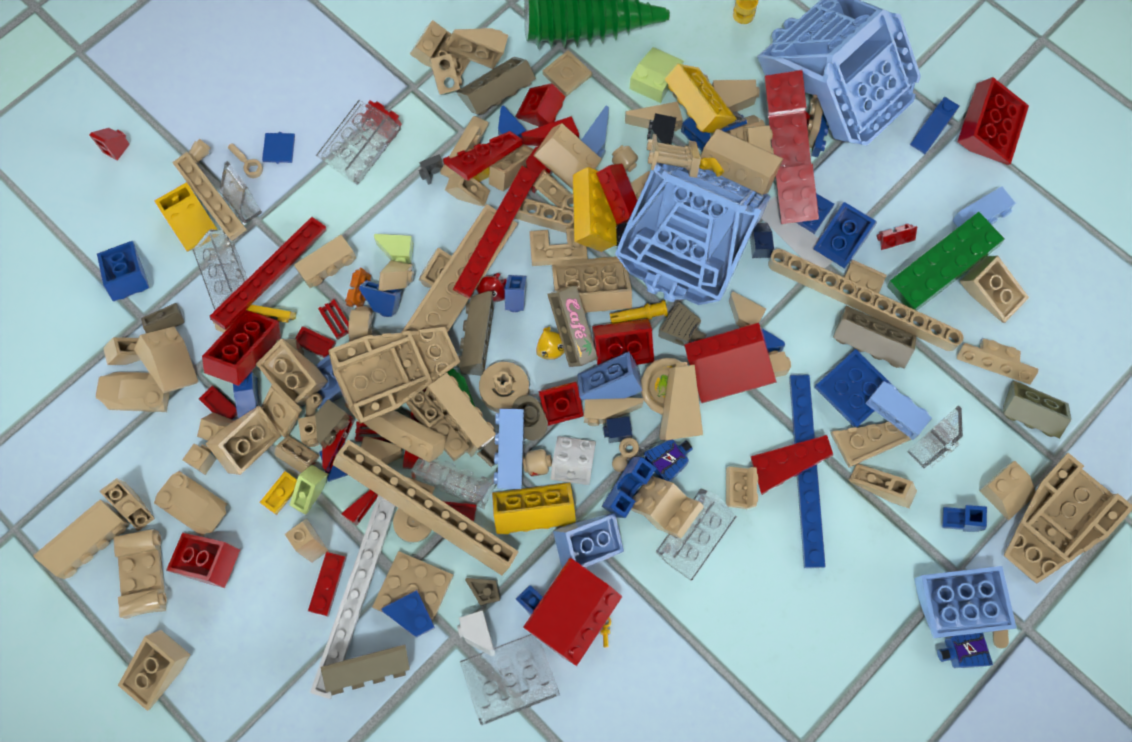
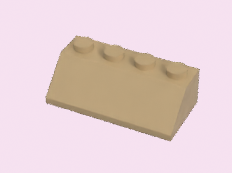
M716 129L700 156L701 159L705 157L715 158L725 171L721 176L762 195L769 192L784 159L720 129Z
M445 373L427 387L425 394L445 415V420L470 447L467 452L470 457L475 455L496 435L494 427L483 419L480 409L471 404L470 397L465 391L462 392L460 390L458 382L453 376Z
M100 499L33 556L56 577L62 579L70 578L81 565L91 561L95 553L105 549L113 537L124 533L126 527L130 524L114 506Z

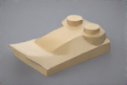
M113 372L99 377L96 399L100 400L109 410L167 412L170 392L163 393L150 373Z
M180 471L170 476L157 493L154 504L201 536H204L206 533H212L226 515V502Z

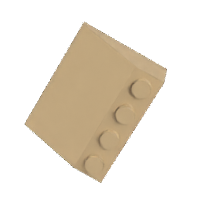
M617 257L588 259V262L552 265L554 291L563 287L577 286L585 313L632 308V289L629 274Z

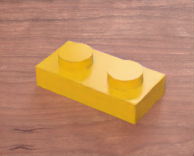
M284 471L259 503L277 515L292 497L297 479Z

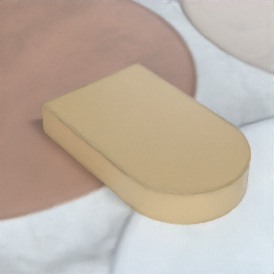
M1008 630L992 631L994 645L1000 649L1006 648L1009 644Z

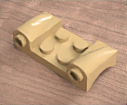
M155 529L113 537L115 557L118 558L121 596L118 597L119 617L128 619L141 614L166 611L167 597L164 591L160 533Z

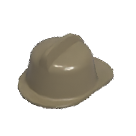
M524 395L517 398L512 405V409H524L523 437L531 441L539 440L545 435L548 426L542 406L532 396Z

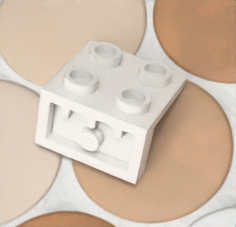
M558 436L552 461L551 480L590 485L596 442Z

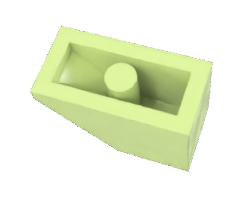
M374 234L377 246L390 260L411 264L414 244L411 236Z
M313 465L309 466L299 474L289 505L306 515L324 489L328 474Z

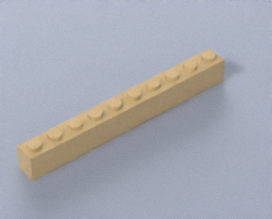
M347 440L337 453L332 465L501 576L510 568L519 551L350 440Z

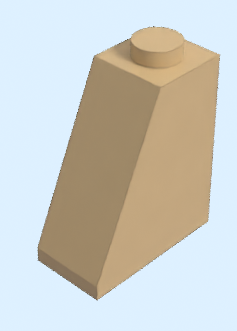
M713 80L712 84L732 113L754 105L760 93L759 87H756V80Z

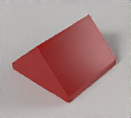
M576 381L538 391L539 401L547 418L548 426L584 416Z

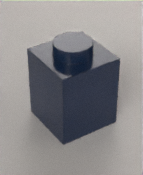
M629 416L606 419V426H603L604 438L608 437V443L621 442L625 438H632Z

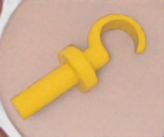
M610 617L608 618L609 623L603 626V630H600V634L603 635L604 648L608 647V635L610 634L608 627L611 625Z

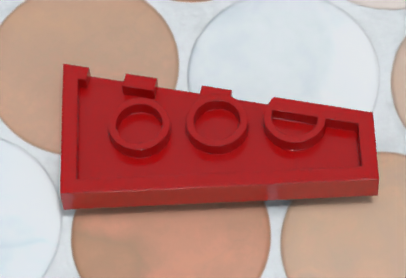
M509 131L489 139L487 144L479 143L475 145L474 149L465 152L462 150L457 152V156L453 158L445 157L443 162L444 165L468 181L522 146V139Z
M825 435L751 456L753 467L757 468L761 494L767 493L788 479L801 474L804 470L833 456V451L828 436Z

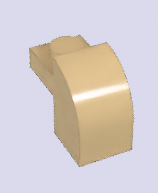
M361 306L351 310L349 342L372 335L371 324L375 316L372 308Z

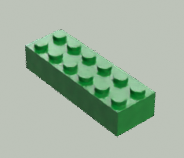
M977 212L892 278L887 287L903 305L917 311L1000 247L1005 238L980 212Z

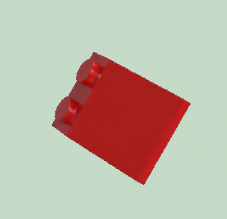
M182 533L166 571L209 585L225 588L240 549L223 541Z

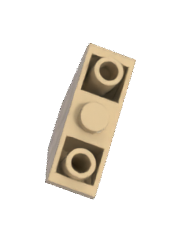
M116 478L100 490V493L137 531L155 519L140 497L126 482Z

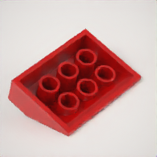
M994 77L977 83L957 142L970 152L1010 165L1029 105Z
M759 323L684 344L689 365H695L697 389L702 404L777 383L764 334Z
M569 558L523 628L563 659L577 666L623 596L578 562Z

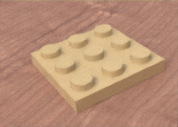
M398 551L372 608L382 612L381 608L417 590L433 622L454 575Z

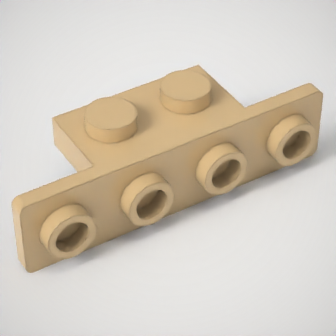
M473 116L449 157L457 156V152L462 150L467 152L474 149V146L480 143L483 134L489 126V122ZM446 165L440 171L441 175L450 178L451 174L456 173Z
M983 338L980 348L964 343L957 355L958 360L1026 384H1031L1038 374V368L1020 362L1021 351L1014 347L999 344L994 340Z

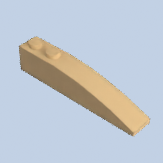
M394 410L363 422L380 436L428 462L443 454L446 436Z

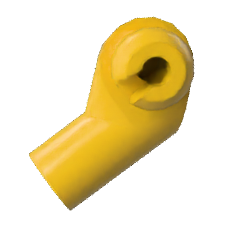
M705 157L700 161L699 169L713 170L717 177L725 172L715 158Z

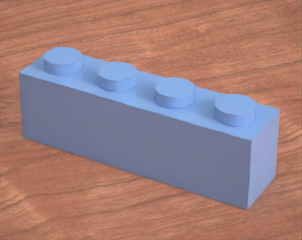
M499 409L495 419L496 425H499V433H495V445H498V452H495L494 463L498 464V472H494V484H497V489H522L524 409Z

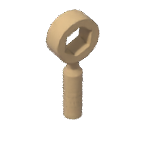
M233 143L229 144L228 149L241 162L245 163L243 169L249 178H258L263 172L261 163L256 159L247 160L246 156ZM251 166H258L256 172L248 171Z

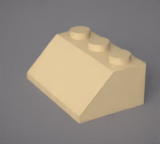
M562 123L551 129L533 155L572 190L573 174L586 167L596 169L602 160Z

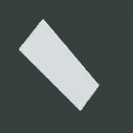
M775 196L769 200L761 218L802 259L824 269L833 261L813 249L819 238L797 223L781 225L779 200Z

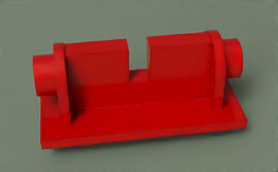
M907 223L896 227L895 232L889 229L880 231L877 234V240L882 241L881 250L915 241L917 226L913 227L912 224L909 225Z

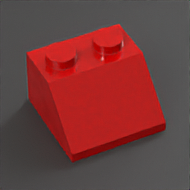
M552 83L529 88L515 117L538 127L555 122V117L562 108L566 96Z

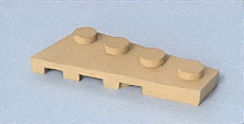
M890 422L859 428H848L842 431L837 430L830 433L848 468L912 440Z

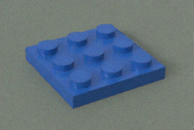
M855 349L817 383L814 388L853 427L857 428L874 412L865 403L884 381L886 383L890 382Z

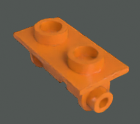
M363 268L355 270V273L352 274L350 287H354V289L348 290L345 299L346 305L349 307L354 305L361 307L366 300L359 290V286L366 280L371 281V275Z

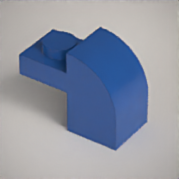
M965 505V509L943 507L942 528L979 532L984 531L987 527L986 506Z

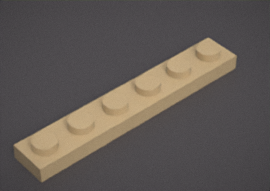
M188 152L172 162L231 241L247 230Z

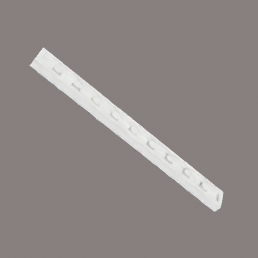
M380 495L377 497L310 691L312 694L332 699L331 692L326 693L320 667L345 660L396 510L395 505Z

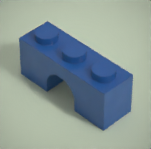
M632 457L601 507L610 513H615L617 518H626L636 502L633 499L635 492L640 486L648 483L656 467L642 457Z

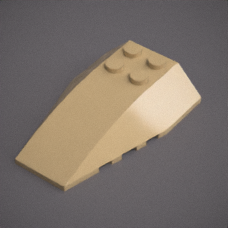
M445 327L421 329L412 332L404 331L394 334L386 333L377 336L369 335L328 350L333 373L350 411L360 424L398 409L460 363Z
M1069 453L1040 482L1003 555L1036 584L1059 570L1063 565L1074 560L1083 552L1091 549L1100 541L1106 539L1132 511V504L1118 493L1112 494L1085 472L1082 469L1084 465Z

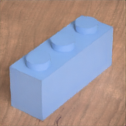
M1000 187L958 212L953 222L959 227L977 212H980L993 225L998 220L997 218L1008 216L1012 212L1011 208L1016 203L1006 190Z
M885 381L865 403L912 440L922 432L932 419L925 409L916 406L911 398L902 395L894 385Z

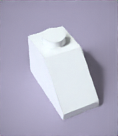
M483 610L460 617V625L457 626L460 638L464 637L466 643L490 656L496 655Z

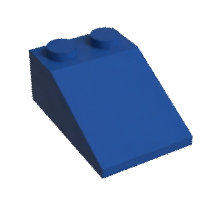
M844 202L813 249L845 269L876 226L877 221Z
M133 240L97 253L103 286L113 302L124 299L132 294L143 292L149 288L148 280Z

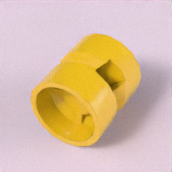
M735 0L733 9L734 20L740 24L751 23L755 17L758 0Z

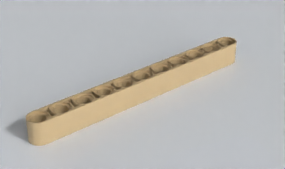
M776 249L770 256L768 266L774 272L892 326L916 335L918 338L946 351L955 350L963 341V334L958 329L785 250ZM778 258L782 262H776L774 259ZM791 266H796L799 270H794ZM808 274H813L816 278H811ZM826 282L832 283L833 286L827 285ZM843 290H848L850 294L844 293ZM860 297L865 298L867 302H863ZM878 305L883 306L885 310L879 309ZM895 313L900 314L902 318H898ZM913 321L919 323L920 326H916ZM931 329L935 330L937 335L933 334ZM949 337L954 339L955 343L951 342Z

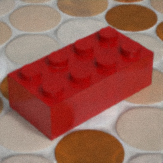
M245 310L202 355L204 373L239 386L257 366L256 363L276 344V340L281 338L279 321Z

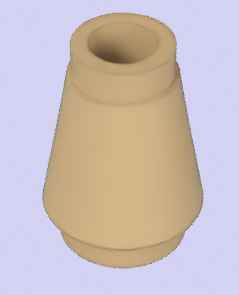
M199 139L193 143L188 153L198 163L209 154L208 151L211 148Z

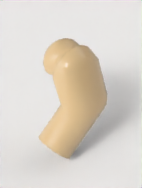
M319 393L312 394L306 400V417L314 416L316 414L315 410L322 403V396Z

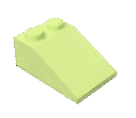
M652 47L630 78V89L661 103L669 90L665 78L677 64H683L684 61Z

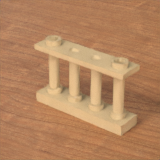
M653 134L652 139H648L647 150H650L648 163L651 165V170H654L656 163L686 168L689 177L697 178L701 158L695 141H689L688 146L681 147L658 143L656 134Z

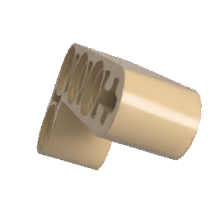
M573 194L565 197L562 208L525 198L514 219L566 233V229L574 228V207L568 206L573 204ZM530 210L536 211L535 213H532V214H531V213H528ZM547 215L553 216L552 218H546ZM564 220H570L571 222H570V223H564L563 221H564Z

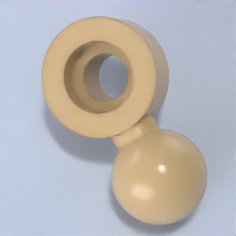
M625 438L621 441L619 445L621 455L615 457L612 461V467L615 471H624L627 466V459L637 456L639 445L633 438ZM628 446L633 447V450L631 452L626 451V448Z

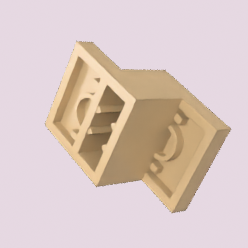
M651 476L648 483L643 485L638 493L633 496L636 502L631 510L644 515L657 529L681 539L704 506L701 502L688 498L674 483Z

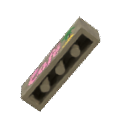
M577 286L563 287L548 293L547 295L569 367L583 366L598 359Z

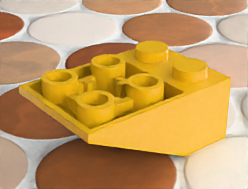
M187 182L154 200L187 252L219 234L216 226Z

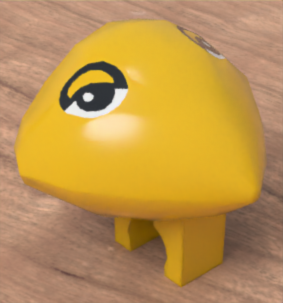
M550 326L543 329V333L538 340L536 353L539 357L553 360L565 353L559 333L551 331Z

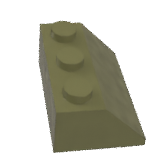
M1015 380L1011 383L1003 405V415L1012 421L1017 420L1024 423L1030 429L1036 428L1049 437L1054 436L1060 439L1072 420L1069 403Z

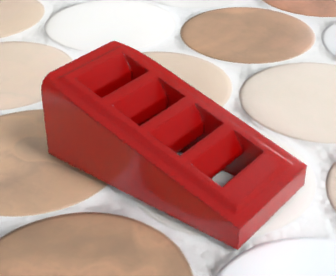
M369 490L343 511L341 515L357 526L376 501L378 494Z

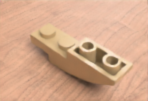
M423 391L406 402L420 424L446 436L444 451L453 461H456L469 451L470 447L445 420V415Z

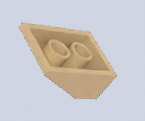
M493 28L455 29L444 50L494 69L504 53L508 35Z
M998 255L985 257L960 280V283L969 295L1002 323H1005L1029 298Z
M175 327L139 336L134 351L163 393L198 383L185 342Z
M280 339L256 363L272 385L277 383L299 407L304 406L306 400L312 394L317 393L328 383L319 369L284 339Z
M257 406L220 430L206 445L227 473L241 475L281 435L262 408Z
M162 630L146 635L118 686L148 711L179 675L191 654Z

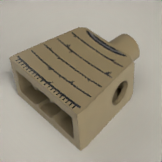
M677 302L660 328L658 337L685 347L684 344L690 343L691 340L698 341L704 339L707 334L698 330L701 319L683 304Z

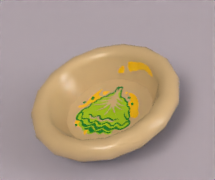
M662 358L654 361L645 369L641 378L643 390L641 394L644 402L651 410L663 415L669 368L676 367V363H681V361L675 358Z

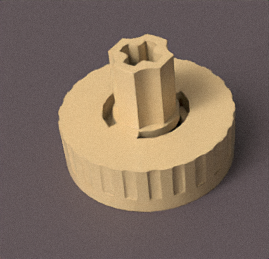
M495 363L489 366L480 377L479 391L481 399L490 410L499 413V409H512V405L517 398L524 395L529 396L528 377L524 370L514 363Z

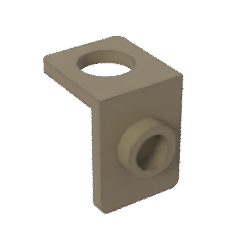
M495 436L477 453L491 467L495 465V452H498V445H495Z

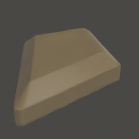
M465 579L480 606L500 601L496 580Z

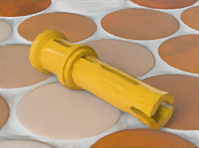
M661 300L660 303H646L644 307L609 313L611 324L643 318L652 320V317L662 315L666 317L668 312L665 300Z

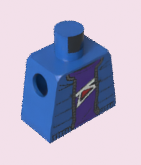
M672 439L646 451L643 458L656 467L654 472L658 478L672 482L687 466L689 459L686 457V454L692 451L693 448L687 440L677 445Z
M983 633L951 636L945 639L947 648L937 650L939 660L941 662L951 660L953 668H974L993 665Z

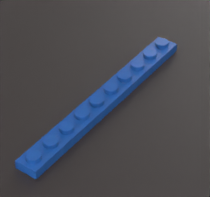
M790 375L789 377L794 444L815 438L810 375ZM817 465L797 475L804 568L826 567Z

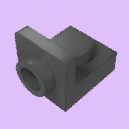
M440 154L419 162L421 169L418 171L421 179H426L427 184H431L429 174H436L443 167Z

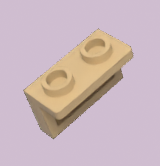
M730 466L726 468V507L750 509L757 506L758 474L756 467L745 469Z

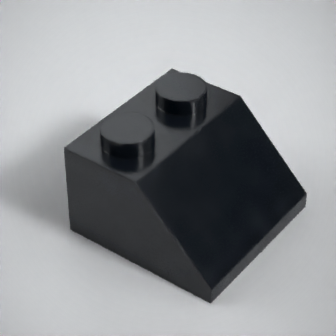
M655 113L654 120L650 119L647 140L652 139L653 134H656L658 143L672 145L677 117Z

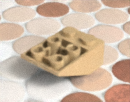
M433 20L425 28L410 52L411 56L431 67L430 59L451 54L452 57L456 58L458 67L455 68L456 75L460 74V77L470 62L469 59L444 50L452 34ZM441 60L439 66L442 70H447L449 63L447 60Z

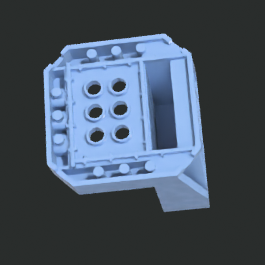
M820 0L800 19L788 18L785 20V30L782 28L774 30L772 33L773 43L757 56L765 76L802 70L805 93L817 95L834 139L861 145H868L914 102L916 96L913 93L915 83H919L921 77L901 15L889 12L862 0Z
M656 163L636 203L615 255L630 275L643 280L648 292L657 294L661 291L664 293V298L667 301L674 302L675 300L685 299L697 305L718 302L724 296L751 234L763 216L771 196L767 193L762 196L723 176L717 177L710 170L699 169L697 178L689 177L686 168Z

